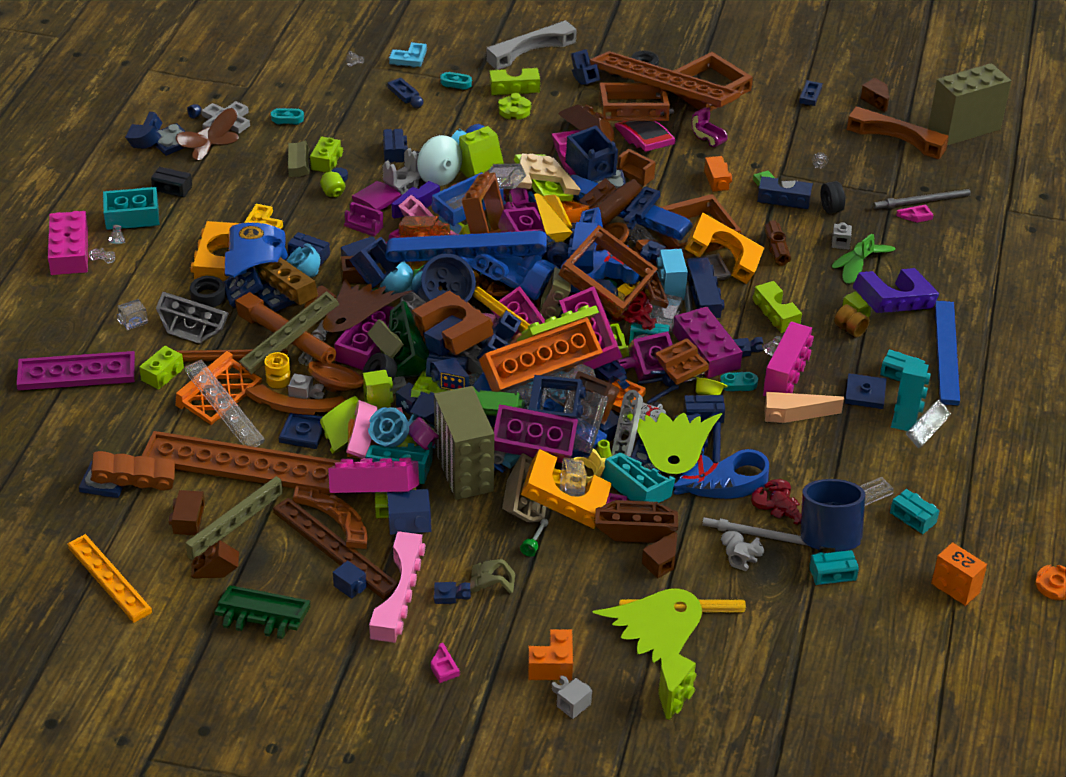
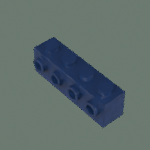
M708 257L687 259V279L696 309L707 306L716 318H721V311L724 310V300L721 299L720 288H717V277L714 276L713 264L710 265Z

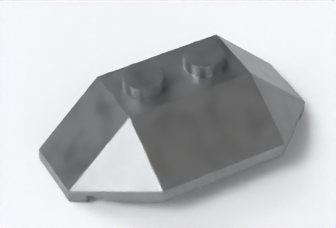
M162 292L156 306V310L168 334L198 344H203L222 331L229 314L228 312L166 292Z

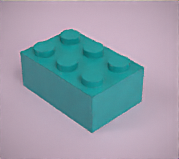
M156 187L103 191L106 230L160 225Z

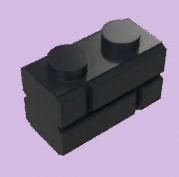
M158 167L156 173L151 176L152 187H156L157 192L185 198L192 188V176L187 172Z

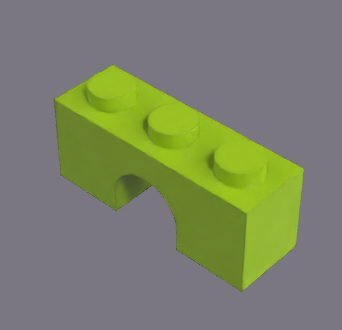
M538 68L522 69V74L516 77L509 76L506 70H491V94L540 92Z
M775 281L755 286L754 303L759 306L763 314L770 319L773 326L780 333L786 331L790 322L801 324L802 313L793 302L782 304L783 291Z

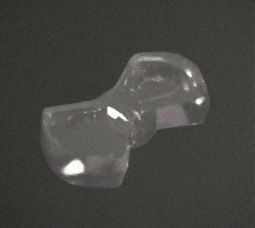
M95 248L89 252L91 261L103 259L109 264L114 262L116 258L114 251L106 252L103 248L100 250Z

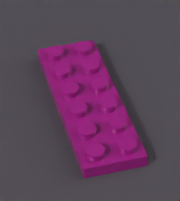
M134 351L18 360V390L135 382Z

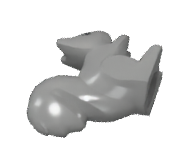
M727 531L722 534L721 541L724 546H727L726 553L732 567L747 571L749 568L746 563L747 561L756 563L757 559L755 557L764 555V548L758 537L753 542L746 543L743 536L737 531Z

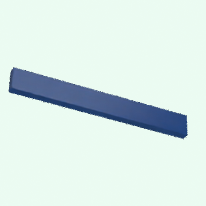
M936 301L935 321L940 404L959 406L960 390L954 302Z

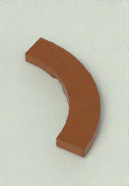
M263 384L245 388V394L257 403H265L271 405L272 409L294 414L315 415V412L328 413L346 401L342 396L326 399L290 397L272 391Z
M295 486L293 501L295 503L314 507L334 518L345 533L346 547L367 549L366 527L362 523V518L349 504L332 494L328 496L320 493L318 489Z

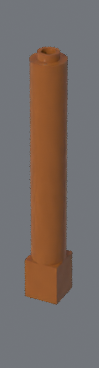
M250 292L235 300L238 316L251 324L257 322L273 333L289 322L286 318L264 306V301ZM307 331L290 343L324 365L333 362L336 356V350Z

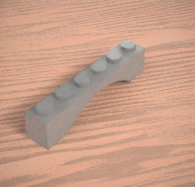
M563 21L487 47V62L496 70L510 66L519 55L529 50L542 47H565L576 43V29L567 21Z

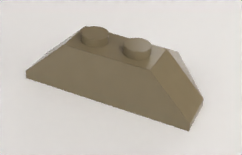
M522 453L507 479L502 509L526 522H540L545 518L546 506L521 495L531 461L533 460V458Z

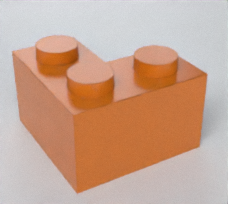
M550 629V646H529L528 680H560L561 676L572 680V630Z

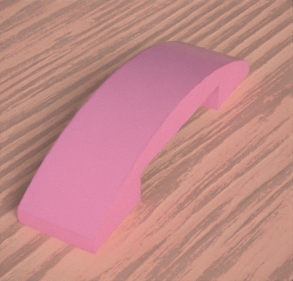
M358 400L347 453L365 459L371 443V437L368 433V428L370 429L369 420L377 411V406Z

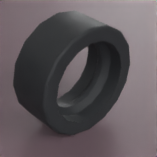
M202 276L195 279L190 285L191 300L210 307L220 305L226 297L224 282L215 276ZM207 289L216 290V292L207 295L199 293Z

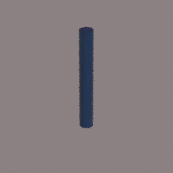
M719 421L713 426V463L720 462L721 423Z

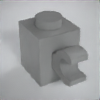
M294 373L288 385L289 396L303 399H323L324 393L322 390L324 385L315 384L313 386V377Z
M561 676L560 683L562 685H557L555 682L552 683V690L557 694V707L574 719L591 705L592 690L586 683H582L577 678L569 683L565 676Z

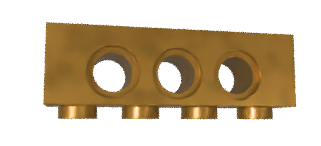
M281 257L278 262L258 264L260 279L279 290L281 294L289 297L291 301L302 305L318 296L315 280Z

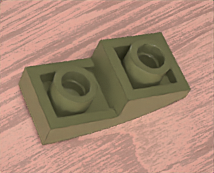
M379 319L367 333L373 342L392 359L404 345L399 337L391 332L386 324Z

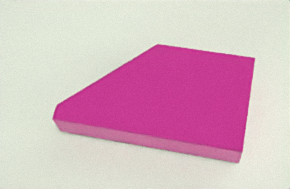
M927 205L900 209L896 213L897 217L917 223L933 220V213Z
M440 643L439 649L431 661V669L439 683L460 676V671L444 643Z

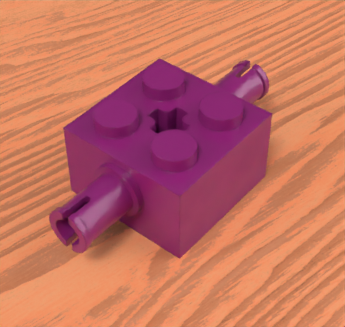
M507 202L504 205V210L498 224L501 232H545L541 216L535 207L516 209L513 202Z
M669 332L633 339L628 346L631 356L617 359L616 362L624 369L634 367L639 381L665 375L651 374L650 372L664 370L658 359L654 357H656V352L673 345Z

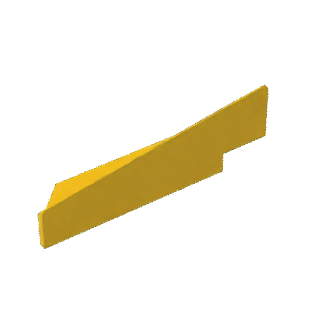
M534 194L545 233L555 242L565 241L572 234L570 230L572 225L560 199L555 194L545 196Z

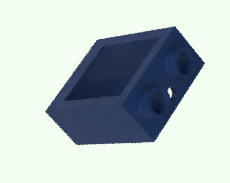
M382 237L362 249L349 260L366 283L372 285V288L382 282L390 272L396 270V267L401 263L390 262L386 259L387 243ZM369 251L372 252V254L375 256L378 262L385 269V274L381 271V269L377 266V264L368 254Z
M534 375L528 410L578 419L583 414L581 399H585L586 387H583L581 379ZM544 388L576 391L572 413L540 410Z

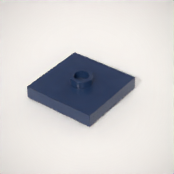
M849 373L845 404L883 409L886 378Z

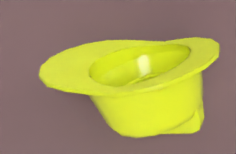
M696 377V393L698 395H721L723 389L728 387L724 383Z

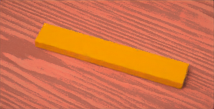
M86 534L67 543L68 549L133 623L152 613V609Z

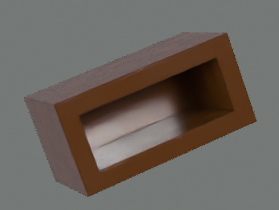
M179 490L177 498L173 500L174 511L169 515V525H172L173 534L197 535L199 533L205 509L204 492Z

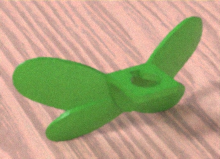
M870 234L863 241L856 244L853 251L838 258L832 264V268L844 266L843 281L851 284L855 282L858 273L862 271L863 259L872 252H891L895 250V247L890 245H874V234Z

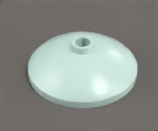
M439 135L429 139L423 145L418 155L417 167L419 175L426 183L431 181L440 186L450 183L457 176L461 168L462 152L459 144L451 137Z

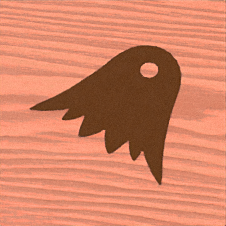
M344 279L341 291L337 297L339 305L326 315L323 320V328L329 332L347 330L387 304L413 290L391 295L394 292L393 290L382 294L386 286L372 292L371 284H368L361 290H359V285L356 284L351 289L349 282ZM346 318L344 323L336 324L338 319Z

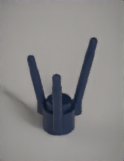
M665 370L650 372L651 374H665L661 377L637 382L640 385L663 381L665 386H669L668 389L648 400L647 404L658 400L673 390L679 389V386L668 376Z

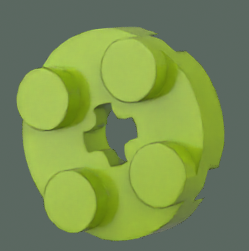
M513 93L511 96L499 100V114L506 119H511V117H516V120L524 119L530 114L531 102L521 97L520 94Z

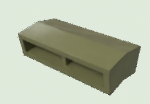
M306 140L299 143H288L289 177H300L309 174V146Z

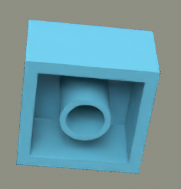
M682 249L660 250V257H657L656 260L657 268H659L657 274L668 301L685 300L688 271Z

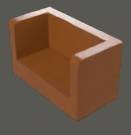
M627 149L618 156L617 170H623L625 177L631 180L635 179L639 184L645 186L654 179L656 162Z

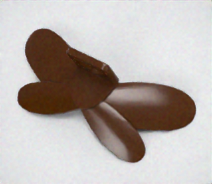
M233 108L225 109L217 116L211 127H207L197 133L180 132L176 135V141L182 147L194 149L192 153L193 158L201 160L207 155L211 144L227 145L238 140L236 133L228 132L236 122L237 112Z

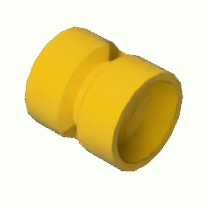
M274 352L266 356L265 371L268 386L278 389L289 385L291 381L289 357L281 352Z

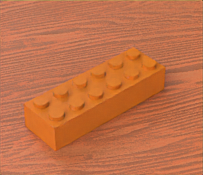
M586 317L485 353L479 359V362L491 390L505 392L533 382L534 375H552L593 360L603 351L590 321Z

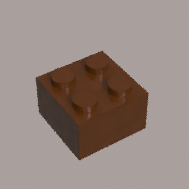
M578 371L575 379H581L583 387H586L585 399H581V405H583L582 416L605 425L620 389L611 383ZM572 390L569 391L563 405L564 408L571 412L573 411L576 391Z

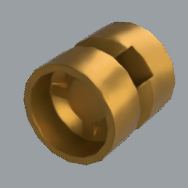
M848 304L839 309L834 319V323L856 338L866 331L870 321L867 316L857 312L856 309Z

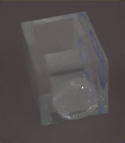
M139 299L118 306V322L120 325L123 324L127 330L148 323L146 308Z

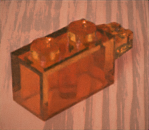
M404 216L398 225L400 238L417 237V234L421 232L428 236L450 234L449 223L439 222L438 216Z

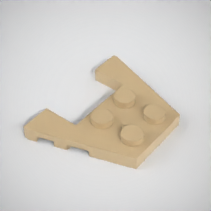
M522 153L515 187L530 189L532 186L531 179L557 182L561 184L564 194L579 196L581 189L554 158Z

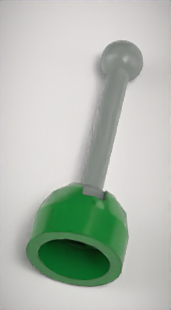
M545 518L540 521L541 525L534 537L526 539L520 546V550L524 555L532 557L537 552L538 543L536 540L543 528L548 525V520Z

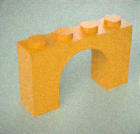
M702 213L692 229L685 250L700 258L709 243H718L725 246L732 252L736 261L731 276L747 284L757 269L764 247Z
M206 222L205 228H202L201 239L198 240V251L195 250L194 253L195 261L191 263V273H194V280L202 276H215L222 281L229 278V276L225 275V257L216 256L212 252L221 248H229V229L231 226L241 223Z
M539 449L531 461L521 495L594 529L596 527L595 509L606 504L612 483L593 475L585 487L583 496L574 497L567 495L556 486L553 480V470L558 457Z

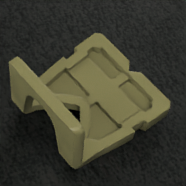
M490 560L483 562V564L473 565L470 581L471 593L480 591V589L487 588L498 582L501 583L509 594L513 593L515 572L505 560ZM502 565L509 576L510 582L502 576L491 574Z

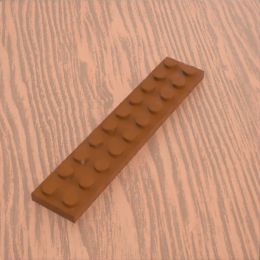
M611 51L590 59L591 65L597 64L598 70L608 71L609 74L621 75L622 78H630L635 82H643L648 86H656L661 90H668L676 95L687 96L689 99H697L701 103H710L715 107H723L740 98V91Z
M153 431L142 456L153 459L165 458L173 460L177 470L264 484L277 476L281 479L282 487L295 489V486L298 485L318 489L320 493L332 495L335 493H330L328 469L334 466L336 462H341L339 460Z

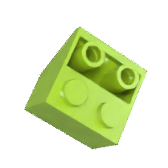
M674 651L661 665L659 697L665 717L669 720L675 713L678 714L684 701L692 697L695 691L693 683L697 675L695 673L696 663Z

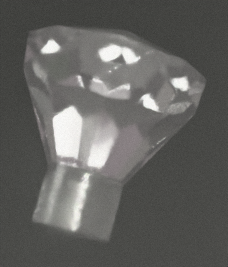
M349 51L346 58L347 65L353 66L357 63H363L364 57L357 56L352 51Z
M113 225V232L108 238L109 243H125L120 225Z
M775 336L772 341L763 345V350L770 356H773L782 338Z

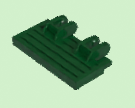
M229 585L218 602L215 615L223 617L227 612L223 620V628L229 629L233 621L236 620V630L242 631L247 622L265 624L268 619L264 636L270 637L274 629L278 628L277 637L283 639L288 629L298 630L310 609V600Z

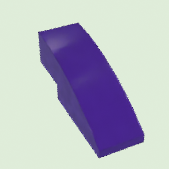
M428 181L419 189L415 187L410 188L392 203V218L404 217L399 205L410 195L419 200L426 208L431 206L432 195L440 192V185Z

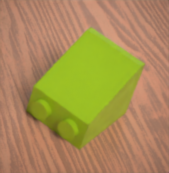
M489 126L459 136V146L462 152L460 171L467 178L481 172H490L504 167L498 136Z

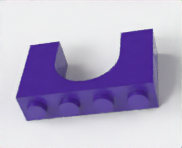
M915 268L901 269L895 285L901 291L887 286L873 271L859 272L853 285L857 293L876 313L933 308L940 294Z

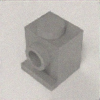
M843 222L834 224L832 248L849 250L852 235L851 225ZM844 238L846 242L836 241V239Z

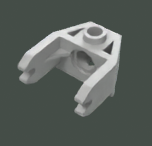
M408 148L404 152L405 167L396 171L394 164L390 165L389 161L382 165L384 182L396 189L401 195L412 187H418L421 176L418 172V156L416 151L412 152L411 148Z

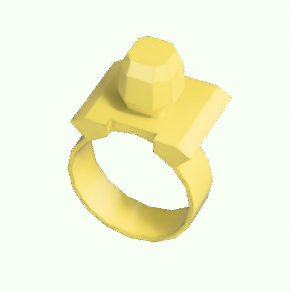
M593 449L589 458L576 457L571 461L568 469L569 474L577 482L588 483L593 476L580 475L573 469L572 465L583 464L591 468L594 475L600 477L605 468L606 458H600L597 451Z

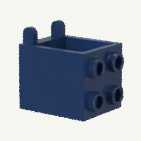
M597 126L567 136L566 163L578 176L597 183L605 178L616 175L618 149L614 141L611 142Z

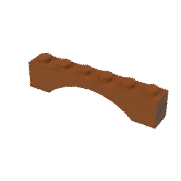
M857 106L848 117L847 130L859 134H882L897 137L914 145L924 155L940 159L947 149L949 136Z

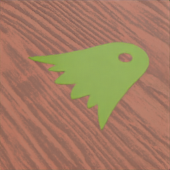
M661 412L657 422L650 416L645 415V421L639 418L637 432L645 446L650 461L657 469L669 474H680L689 471L695 466L709 432L722 413L714 415L701 422V417L698 416L691 423H689L685 413L680 414L672 421L666 414ZM633 414L627 415L630 421L633 419ZM670 456H677L680 461L677 464H671L668 462V458Z
M667 589L628 604L592 612L601 616L618 618V620L612 623L615 626L628 625L621 638H640L637 645V653L642 654L654 649L652 654L653 663L661 658V663L663 664L673 651L678 654L680 653L686 640L701 619L702 607L699 600L692 593L683 589ZM677 602H683L686 604L687 609L684 612H678L674 609V605Z

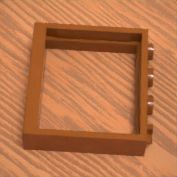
M713 52L674 70L693 77L712 68L732 80V83L724 87L740 91V96L751 91L752 76ZM677 95L698 110L706 107L712 111L718 108L710 103H701L700 100Z
M600 83L599 100L601 113L605 116V120L669 121L670 105L667 92L659 87L648 86L646 83ZM607 99H661V103H608ZM606 112H611V116H606Z
M485 171L477 176L461 200L470 234L501 232L498 224L504 210V205L495 172L489 173ZM482 199H484L488 219L490 222V231L488 229L485 213L483 210L481 202Z
M713 194L660 207L686 218L699 216L702 213H710L715 220L741 234V229ZM656 232L668 249L682 248L684 258L695 256L685 250L687 242L679 244L676 239ZM709 243L704 253L726 247L718 243Z
M598 225L563 264L558 275L580 291L594 286L603 308L618 319L652 279L658 268ZM594 242L643 277L642 281L624 302L574 265Z

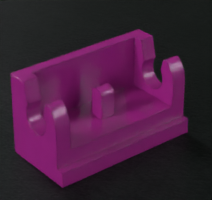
M352 202L350 204V212L348 210L345 211L344 226L375 237L383 228V212Z

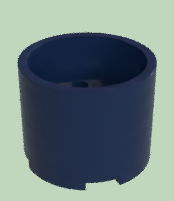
M440 254L433 257L414 275L411 282L412 292L417 294L426 303L448 291L459 295L461 299L468 302L476 286L475 275L471 266L464 259L454 254Z
M822 479L807 484L802 491V541L818 550L821 547L835 548V552L847 551L859 546L863 537L865 491L855 483L839 479Z

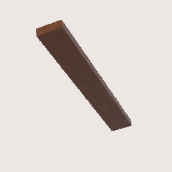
M290 498L273 507L274 514L340 566L348 560L366 573V586L383 600L392 595L397 589L399 583L354 548L346 547L344 540Z

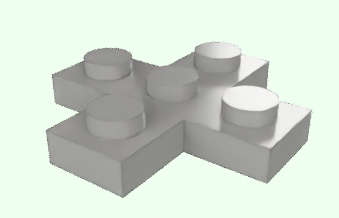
M235 101L225 108H233L237 112L236 122L230 130L241 133L250 126V120L243 118L249 112L247 106ZM212 103L201 110L202 116L209 119L202 124L203 129L211 127L217 116L225 109Z

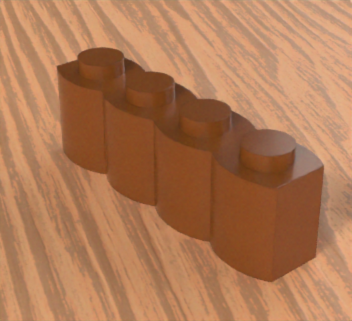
M98 451L93 453L90 480L100 484L111 482L119 486L133 485L139 488L153 487L159 490H171L174 483L175 461L165 458L153 459L147 456L134 457L128 454L114 455L109 452Z

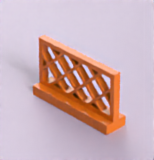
M226 351L176 393L175 406L180 409L187 408L212 425L246 396L245 388L259 385L262 382V378L254 373L251 375L241 364L233 360V354ZM234 367L239 373L228 374V370ZM243 378H250L253 382L243 383ZM226 379L227 384H216V380ZM229 379H240V383L229 384ZM214 389L213 395H203L204 390ZM216 389H227L228 394H217ZM230 389H241V392L239 394H231ZM228 399L229 401L226 405H218L217 400ZM201 400V405H192L190 402ZM204 400H215V405H204ZM216 410V414L210 417L205 414V411Z

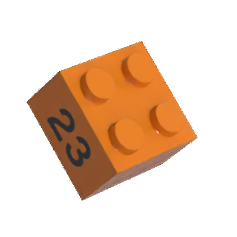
M952 542L937 556L931 584L966 606L981 592L987 564Z

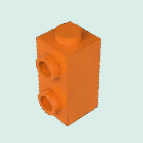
M706 157L704 172L712 192L729 190V185L732 183V174L728 172V165L724 162L723 157Z

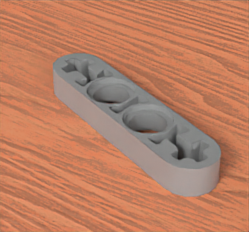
M629 390L624 394L611 453L612 456L623 452L629 457L632 455L643 404V398L636 390ZM633 414V419L625 422L626 416ZM629 432V437L626 440H621L623 433Z

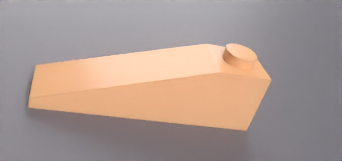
M766 392L765 422L786 423L842 413L844 397Z

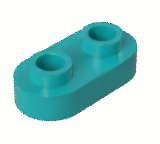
M445 72L440 76V83L445 87L466 90L472 86V77L466 74Z
M278 108L271 111V120L276 124H300L304 121V112L301 109Z
M729 372L721 376L720 382L728 386L724 388L726 391H751L757 388L758 377L751 372Z

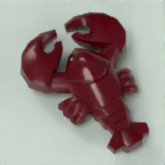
M640 292L626 312L624 311L618 319L609 313L614 321L620 322L624 319L631 324L638 323L642 325L644 330L654 329L657 323L656 318L650 319L648 315L652 312L653 308L648 303V296L644 292Z
M773 479L764 485L765 488H769V491H771L770 500H767L766 490L763 491V487L757 488L752 493L751 503L757 509H774L771 515L777 518L785 515L794 519L795 525L801 524V513L797 508L800 504L795 497H789L791 485L786 480Z

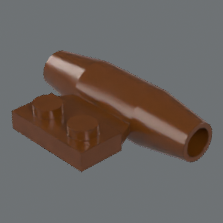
M605 178L579 201L581 204L589 206V209L599 207L602 226L604 227L632 203L641 192L642 187L635 179H632L616 189Z

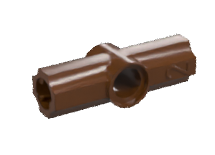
M776 220L769 221L764 226L769 242V251L773 254L774 260L779 266L786 265L791 261V255L786 244V234L782 232L780 224Z

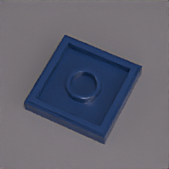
M290 413L279 435V443L317 449L324 433L320 423L322 417Z

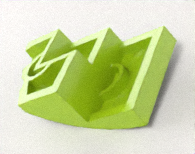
M356 396L342 402L320 420L321 426L325 431V437L331 443L330 451L332 454L344 450L348 445V422L350 419H355L356 416L354 414L359 400Z

